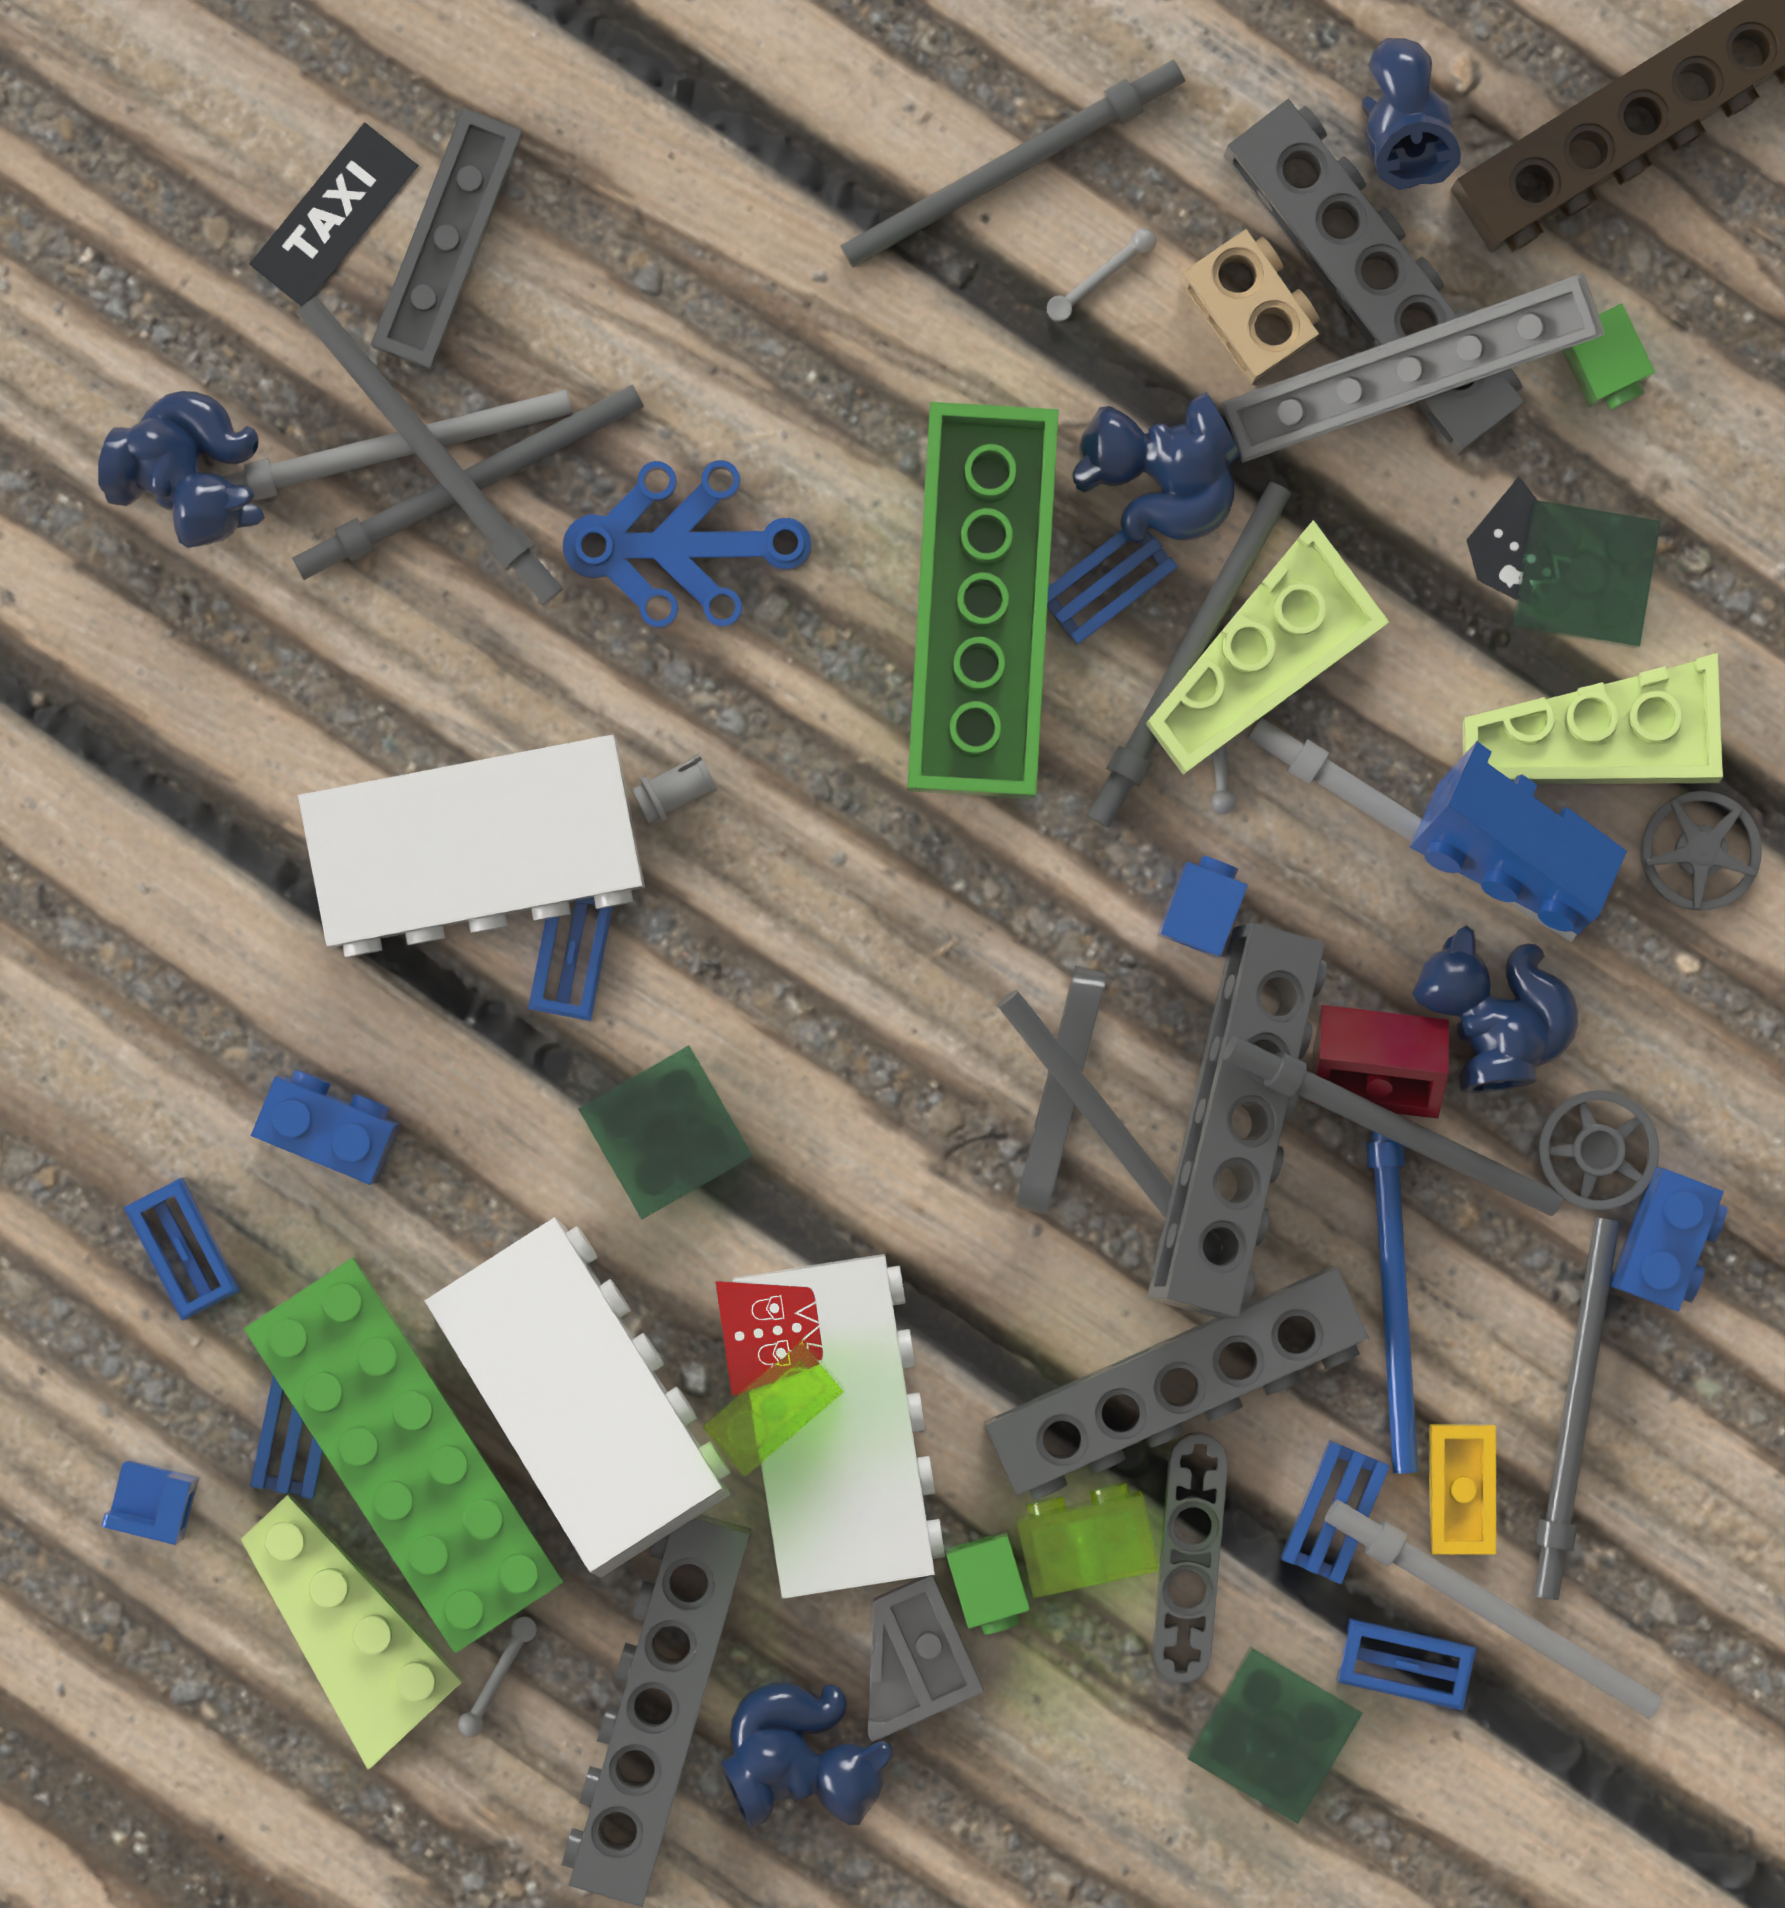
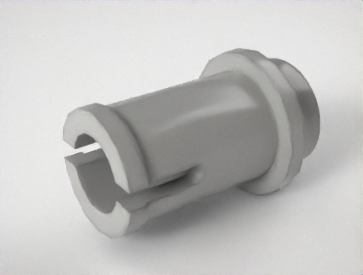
M699 753L694 755L692 759L651 780H648L646 775L641 777L640 781L642 784L631 789L648 824L659 818L662 823L669 821L666 814L709 792L717 791V787Z

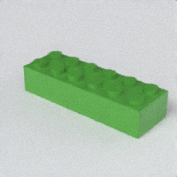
M930 402L907 783L908 792L1034 799L1036 796L1059 409Z
M356 1258L349 1259L243 1328L454 1654L564 1582V1578Z

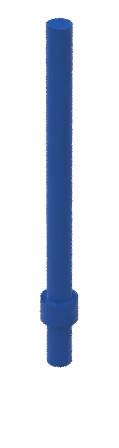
M1372 1131V1141L1366 1142L1367 1168H1374L1392 1468L1393 1473L1397 1474L1418 1472L1399 1168V1166H1406L1405 1146Z

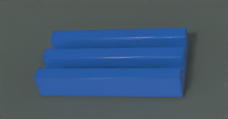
M1123 529L1048 587L1047 609L1076 646L1177 569V564L1171 557H1168L1162 549V545L1148 530L1144 542H1140L1143 545L1066 606L1063 607L1057 600V597L1130 541L1124 535ZM1150 556L1158 564L1155 569L1078 627L1072 619L1074 615Z
M594 897L575 900L556 1001L546 1000L544 995L560 917L545 919L528 1009L591 1021L613 906L599 909L581 1006L569 1004L587 907L588 904L595 905Z
M179 1178L123 1207L182 1321L241 1291L184 1178ZM175 1196L221 1287L212 1290L166 1201ZM154 1207L199 1295V1298L192 1302L186 1296L144 1214V1211Z
M273 1375L250 1487L275 1490V1492L291 1493L313 1499L324 1452L312 1436L303 1482L292 1480L303 1426V1420L294 1406H292L278 1477L267 1475L284 1394L283 1389Z
M1329 1440L1280 1558L1342 1584L1358 1541L1345 1534L1334 1562L1330 1565L1323 1562L1336 1528L1324 1520L1310 1556L1299 1552L1338 1458L1347 1461L1348 1464L1331 1506L1337 1499L1347 1504L1361 1468H1364L1371 1472L1355 1510L1368 1518L1390 1466Z
M1353 1618L1349 1619L1347 1639L1343 1646V1657L1336 1678L1338 1683L1463 1711L1476 1653L1474 1645ZM1365 1636L1459 1657L1458 1668L1361 1647V1637ZM1356 1660L1454 1681L1453 1692H1445L1354 1671Z

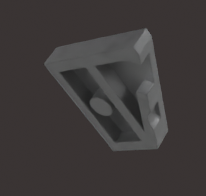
M933 1575L920 1577L874 1598L868 1736L871 1743L984 1693L981 1681Z

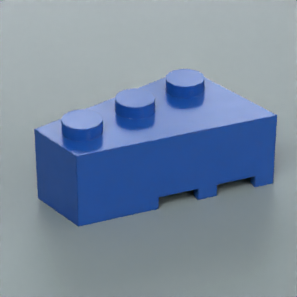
M1476 741L1438 783L1409 848L1423 854L1425 860L1434 868L1447 873L1458 872L1481 884L1483 891L1492 898L1503 902H1516L1537 913L1538 918L1550 928L1563 932L1572 931L1579 935L1600 915L1627 850L1568 807L1561 809L1559 815L1533 796L1537 784L1523 774L1516 776L1514 782L1487 763L1492 751Z

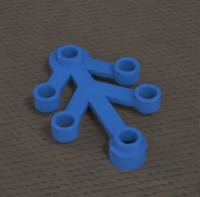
M717 460L706 466L702 473V483L654 532L626 533L654 501H664L675 492L677 479L673 469L664 462L653 461L642 467L638 474V484L607 516L586 515L580 517L569 526L563 538V553L569 566L579 575L592 579L607 576L639 607L640 614L646 624L653 628L661 629L670 626L678 616L679 609L675 597L667 590L653 589L626 560L654 559L703 606L704 614L711 624L716 627L726 628L734 625L742 614V604L739 596L731 589L720 588L690 558L764 557L773 568L781 571H791L801 567L809 558L811 538L806 527L799 521L791 518L774 520L767 525L764 531L690 532L720 501L732 498L739 490V472L733 464L724 460ZM719 469L727 470L733 476L732 486L724 492H717L709 485L710 475ZM655 470L664 471L670 479L668 487L660 493L651 492L645 486L647 475ZM791 532L797 537L798 546L793 553L783 555L774 549L773 541L779 533ZM597 534L606 540V550L599 557H589L583 552V541L589 535ZM719 596L729 597L735 603V611L727 619H717L711 613V603ZM655 597H663L671 604V612L663 620H654L648 616L647 605Z

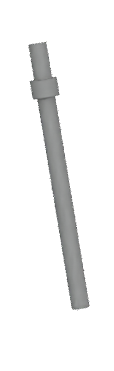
M567 389L427 424L426 426L444 447L571 415L573 412ZM398 432L273 464H271L269 458L244 464V471L221 477L227 479L235 486L252 488L254 493L252 500L257 501L277 496L278 488L416 453Z
M1262 717L1258 720L1247 739L1290 765L1287 769L1289 773L1308 785L1314 780L1412 842L1422 820L1420 817L1328 760L1329 752L1309 739L1303 744ZM1507 902L1568 942H1572L1577 935L1572 931L1563 932L1550 928L1538 918L1537 913L1516 902Z
M1339 1499L1328 1510L1325 1522L1365 1545L1364 1553L1385 1566H1389L1393 1562L1644 1717L1650 1719L1658 1710L1662 1701L1661 1696L1407 1542V1534L1385 1520L1378 1524Z

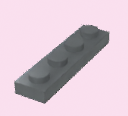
M462 107L370 344L372 348L428 370H433L523 138L522 130Z

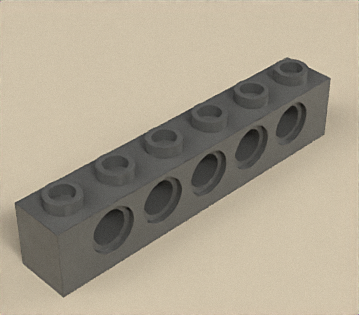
M1288 98L1227 145L1224 157L1372 348L1407 336L1400 324L1401 314L1407 310L1418 309L1424 311L1431 318L1433 326L1468 314L1462 307L1455 312L1439 293L1445 286L1436 270L1423 257L1414 261L1400 243L1405 238V233L1394 216L1383 206L1376 211L1362 194L1361 190L1366 187V183L1351 161L1345 156L1337 161L1322 142L1327 137V132L1308 107L1303 106L1300 110H1297ZM1293 159L1306 160L1315 168L1317 182L1308 188H1296L1286 181L1283 175V165ZM1332 209H1342L1348 212L1355 221V234L1345 239H1337L1330 236L1322 225V215ZM1371 259H1380L1387 262L1394 272V284L1389 288L1381 290L1368 286L1362 278V264ZM1510 368L1473 381L1466 390L1456 391L1450 389L1415 403L1457 456L1521 406L1524 401L1517 392L1523 386L1515 372Z
M1258 923L1233 927L1149 1286L1148 1300L1217 1318L1239 1317L1240 1309L1245 1308L1251 1299L1255 1284V1274L1250 1270L1255 1245L1261 1244L1269 1224V1210L1264 1208L1269 1184L1275 1182L1283 1164L1284 1151L1283 1147L1278 1144L1283 1123L1292 1116L1298 1095L1294 1094L1291 1097H1287L1264 1085V1078L1258 1077L1252 1072L1225 1060L1223 1053L1229 1040L1233 1036H1237L1251 1044H1256L1274 1055L1283 1051L1297 1059H1302L1305 1056L1312 1037V1024L1307 1022L1312 997H1316L1320 993L1326 977V962L1321 960L1325 942ZM1266 982L1274 985L1280 995V1005L1274 1015L1270 1014L1261 1002V991ZM1239 1105L1248 1111L1252 1122L1250 1133L1245 1139L1239 1137L1232 1126V1116ZM1224 1168L1232 1171L1237 1180L1236 1194L1229 1202L1221 1196L1217 1186L1219 1174ZM1211 1230L1220 1236L1223 1244L1222 1255L1215 1264L1208 1261L1203 1252L1204 1238Z
M1332 1265L1249 1302L1245 1308L1240 1309L1239 1317L1213 1318L985 1420L984 1423L1016 1496L1029 1491L1032 1499L1036 1500L1067 1486L1068 1483L1064 1475L1085 1465H1088L1091 1474H1094L1124 1461L1126 1456L1123 1448L1146 1439L1149 1447L1152 1448L1182 1435L1185 1431L1181 1422L1205 1413L1208 1422L1242 1408L1243 1404L1239 1396L1263 1386L1266 1395L1282 1391L1302 1380L1298 1370L1321 1360L1324 1368L1329 1369L1351 1360L1360 1354L1356 1344L1369 1339V1336L1339 1269ZM1291 1316L1305 1317L1312 1328L1310 1342L1299 1351L1283 1349L1278 1340V1329L1281 1323ZM1233 1342L1248 1344L1254 1354L1252 1368L1241 1377L1225 1375L1219 1365V1357L1222 1350ZM1172 1369H1187L1195 1377L1196 1388L1194 1394L1183 1403H1171L1165 1400L1161 1394L1160 1385L1162 1378ZM1123 1394L1130 1396L1136 1401L1138 1407L1135 1421L1124 1429H1113L1107 1426L1102 1419V1408L1105 1402L1114 1395ZM1056 1421H1068L1079 1430V1443L1069 1454H1052L1043 1445L1045 1430Z
M700 1514L653 1544L650 1556L662 1559L655 1584L643 1581L632 1618L644 1621L638 1645L625 1642L615 1680L626 1683L620 1708L607 1704L597 1742L609 1746L602 1769L590 1766L579 1803L591 1808L584 1831L572 1828L561 1865L573 1868L568 1886L643 1907L751 1528ZM693 1564L705 1572L708 1579V1587L701 1595L685 1597L674 1589L672 1573L679 1566ZM675 1626L682 1629L690 1640L689 1651L677 1659H669L662 1656L654 1645V1635L661 1628ZM649 1688H657L667 1693L672 1702L671 1713L661 1720L645 1718L639 1712L636 1704V1698L642 1691ZM632 1750L645 1752L652 1759L655 1771L645 1781L634 1782L628 1780L619 1769V1758L624 1753ZM614 1812L627 1814L635 1822L637 1834L626 1843H614L603 1834L601 1829L602 1819Z

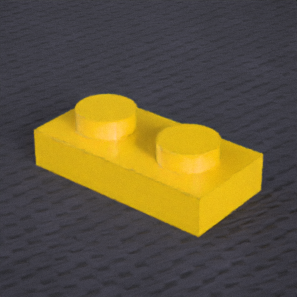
M1429 1424L1430 1553L1432 1555L1496 1554V1426L1493 1424Z

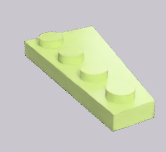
M1314 520L1146 722V726L1183 775L1389 623L1388 619Z
M1718 653L1696 658L1694 662L1667 669L1664 666L1641 672L1638 676L1608 684H1603L1602 682L1578 688L1576 692L1549 699L1543 697L1465 717L1462 723L1463 756L1478 741L1492 751L1487 763L1513 782L1516 776L1523 774L1537 785L1719 783L1723 778Z
M288 1494L241 1538L245 1549L369 1770L458 1687L464 1679L291 1494Z

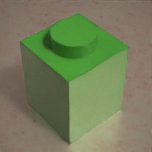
M1622 303L1599 314L1605 331L1603 336L1562 350L1589 408L1606 400L1610 410H1613L1642 396L1645 392L1641 383L1648 380L1655 373Z
M1007 1531L945 1549L968 1629L981 1625L984 1634H992L1019 1625L1021 1622L1018 1614L1029 1611L1030 1608Z

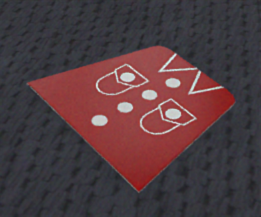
M715 1281L732 1396L811 1367L822 1361L823 1348L816 1300L811 1288Z

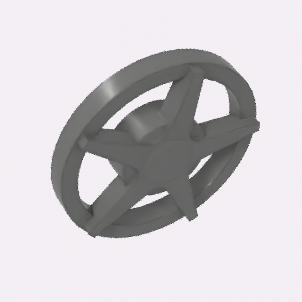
M1690 792L1679 795L1663 804L1649 820L1641 841L1642 866L1652 887L1670 903L1689 910L1705 911L1717 909L1737 900L1753 883L1761 863L1762 845L1755 822L1740 804L1727 796L1714 792ZM1696 801L1711 802L1726 808L1730 813L1714 827L1707 825L1696 826L1681 805ZM1673 810L1683 833L1678 837L1674 851L1652 857V844L1655 832L1661 821ZM1737 818L1744 826L1749 839L1750 860L1748 865L1728 854V845L1724 838ZM1677 863L1684 872L1692 875L1693 900L1684 898L1669 889L1659 877L1654 865ZM1722 867L1744 874L1738 885L1724 896L1702 901L1708 875L1716 873Z
M1587 1091L1566 1099L1549 1115L1539 1138V1162L1549 1185L1566 1201L1585 1209H1613L1634 1200L1649 1185L1659 1161V1140L1650 1117L1633 1100L1611 1091ZM1592 1100L1613 1102L1626 1108L1635 1117L1616 1129L1606 1125H1597L1586 1102ZM1578 1105L1583 1130L1578 1133L1573 1144L1549 1147L1550 1138L1557 1122L1568 1110ZM1640 1124L1644 1129L1648 1142V1159L1642 1175L1624 1160L1625 1143L1623 1141ZM1550 1155L1573 1157L1577 1166L1584 1171L1579 1196L1567 1189L1557 1178L1551 1165ZM1617 1171L1637 1182L1631 1189L1618 1197L1608 1200L1588 1199L1598 1176L1608 1175Z

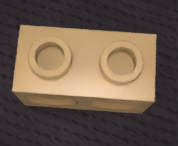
M1245 229L1183 271L1180 283L1249 383L1253 385L1314 343L1319 333L1313 325L1320 321V318L1306 295L1300 289L1291 293L1279 277L1277 272L1284 267L1270 243L1263 236L1255 241L1248 230ZM1228 263H1241L1252 273L1253 286L1242 293L1230 292L1220 283L1219 269ZM1270 314L1281 317L1288 325L1289 339L1283 344L1276 346L1265 344L1258 338L1255 332L1256 320Z

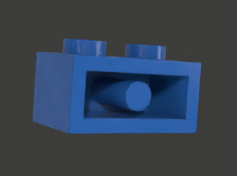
M295 1069L291 1079L285 1076H275L250 1136L366 1184L377 1183L401 1126L400 1123L386 1118L390 1107L358 1094H354L351 1103L327 1094L331 1083Z
M1656 1167L1651 1182L1643 1191L1611 1276L1610 1287L1678 1312L1683 1300L1691 1303L1697 1295L1704 1276L1705 1267L1698 1265L1697 1262L1705 1241L1707 1240L1712 1243L1716 1241L1726 1218L1727 1207L1720 1205L1724 1191L1665 1168Z

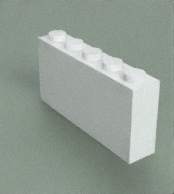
M614 735L298 795L326 946L332 948L343 946L345 957L382 951V938L406 934L407 945L444 939L443 927L468 922L470 933L507 927L506 914L531 910L533 921L571 914L569 902L594 897L596 909L632 903L634 901L631 890L645 888L617 738Z
M554 1217L424 1301L590 1573L602 1578L731 1495L722 1481L731 1472L711 1441L701 1446L688 1425L697 1420V1417L679 1388L676 1386L667 1392L655 1370L662 1367L664 1363L648 1337L642 1333L634 1338L622 1317L631 1310L611 1279L601 1284L594 1274L589 1263L598 1257L581 1229L576 1226L568 1231Z
M885 1254L734 1277L733 1282L811 1288L815 1295L823 1348V1358L820 1363L749 1389L782 1599L935 1575L933 1559L945 1557L940 1520L927 1521L923 1495L935 1494L930 1456L917 1457L913 1432L924 1431L925 1424L920 1392L907 1394L903 1369L915 1367L910 1329L897 1331L893 1305L906 1304L900 1266L887 1268Z

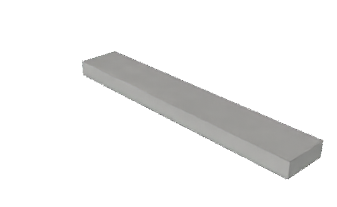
M1581 273L1231 398L1221 404L1234 441L1241 453L1243 463L1603 336L1605 331L1585 274Z

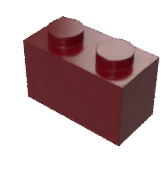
M1330 1005L1321 1006L1313 1046V1074L1396 1114L1439 1118L1449 1070V1020Z

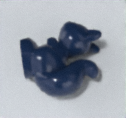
M1386 38L1374 49L1368 63L1372 77L1381 88L1383 94L1378 102L1367 96L1362 99L1361 107L1368 117L1365 135L1370 157L1376 166L1379 178L1398 190L1412 188L1420 184L1444 182L1460 165L1461 152L1456 136L1451 129V111L1445 101L1430 90L1431 56L1418 42L1406 38Z
M179 391L167 394L146 411L138 424L131 428L114 427L108 433L98 461V485L104 492L107 502L114 505L129 506L139 499L144 491L155 495L159 506L166 510H172L175 533L179 543L185 547H198L224 541L234 533L236 528L258 525L265 519L261 507L250 503L254 498L252 488L235 486L227 479L216 474L200 473L199 454L201 452L225 464H240L253 457L259 444L257 432L249 426L235 433L226 409L209 395L195 391Z
M1207 392L1190 402L1186 411V423L1168 427L1165 423L1155 424L1148 429L1149 433L1146 434L1125 413L1111 406L1099 407L1081 436L1079 445L1081 460L1076 465L1072 474L1076 489L1085 493L1100 484L1108 486L1123 485L1134 480L1143 472L1153 477L1162 487L1160 492H1149L1136 497L1125 507L1121 515L1120 524L1124 535L1130 541L1136 543L1144 542L1147 530L1150 527L1169 538L1187 541L1208 535L1222 525L1229 516L1234 501V480L1229 465L1242 456Z
M1467 925L1459 929L1455 935L1449 937L1445 941L1442 950L1434 953L1424 963L1412 994L1418 1004L1432 1012L1459 1016L1461 1019L1457 1023V1034L1460 1040L1469 1041L1475 1056L1465 1063L1459 1073L1460 1092H1491L1533 1084L1536 1082V1067L1558 1058L1566 1051L1575 1038L1578 1027V1009L1575 998L1569 987L1561 979L1538 969V965L1545 955L1539 946L1530 943L1517 946L1511 951L1507 959L1506 978L1516 999L1509 1000L1492 996L1490 994L1491 983L1488 968L1483 959L1476 953L1474 930Z
M775 1682L758 1687L749 1692L739 1702L731 1720L730 1738L734 1755L721 1761V1766L735 1802L749 1829L768 1820L773 1812L774 1801L791 1798L794 1802L809 1798L812 1794H816L823 1806L834 1817L847 1825H860L868 1811L878 1800L883 1786L881 1770L887 1765L892 1756L891 1745L881 1741L864 1748L856 1744L846 1743L834 1746L819 1755L809 1747L803 1738V1734H818L828 1731L842 1720L846 1713L847 1702L844 1693L839 1687L833 1684L824 1685L821 1696L815 1698L805 1689L795 1684Z

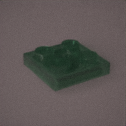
M1534 500L1531 506L1511 627L1631 648L1640 647L1661 521Z
M690 1045L578 1108L641 1220L753 1156Z
M1250 1645L1186 1757L1191 1762L1298 1824L1363 1713L1358 1708Z

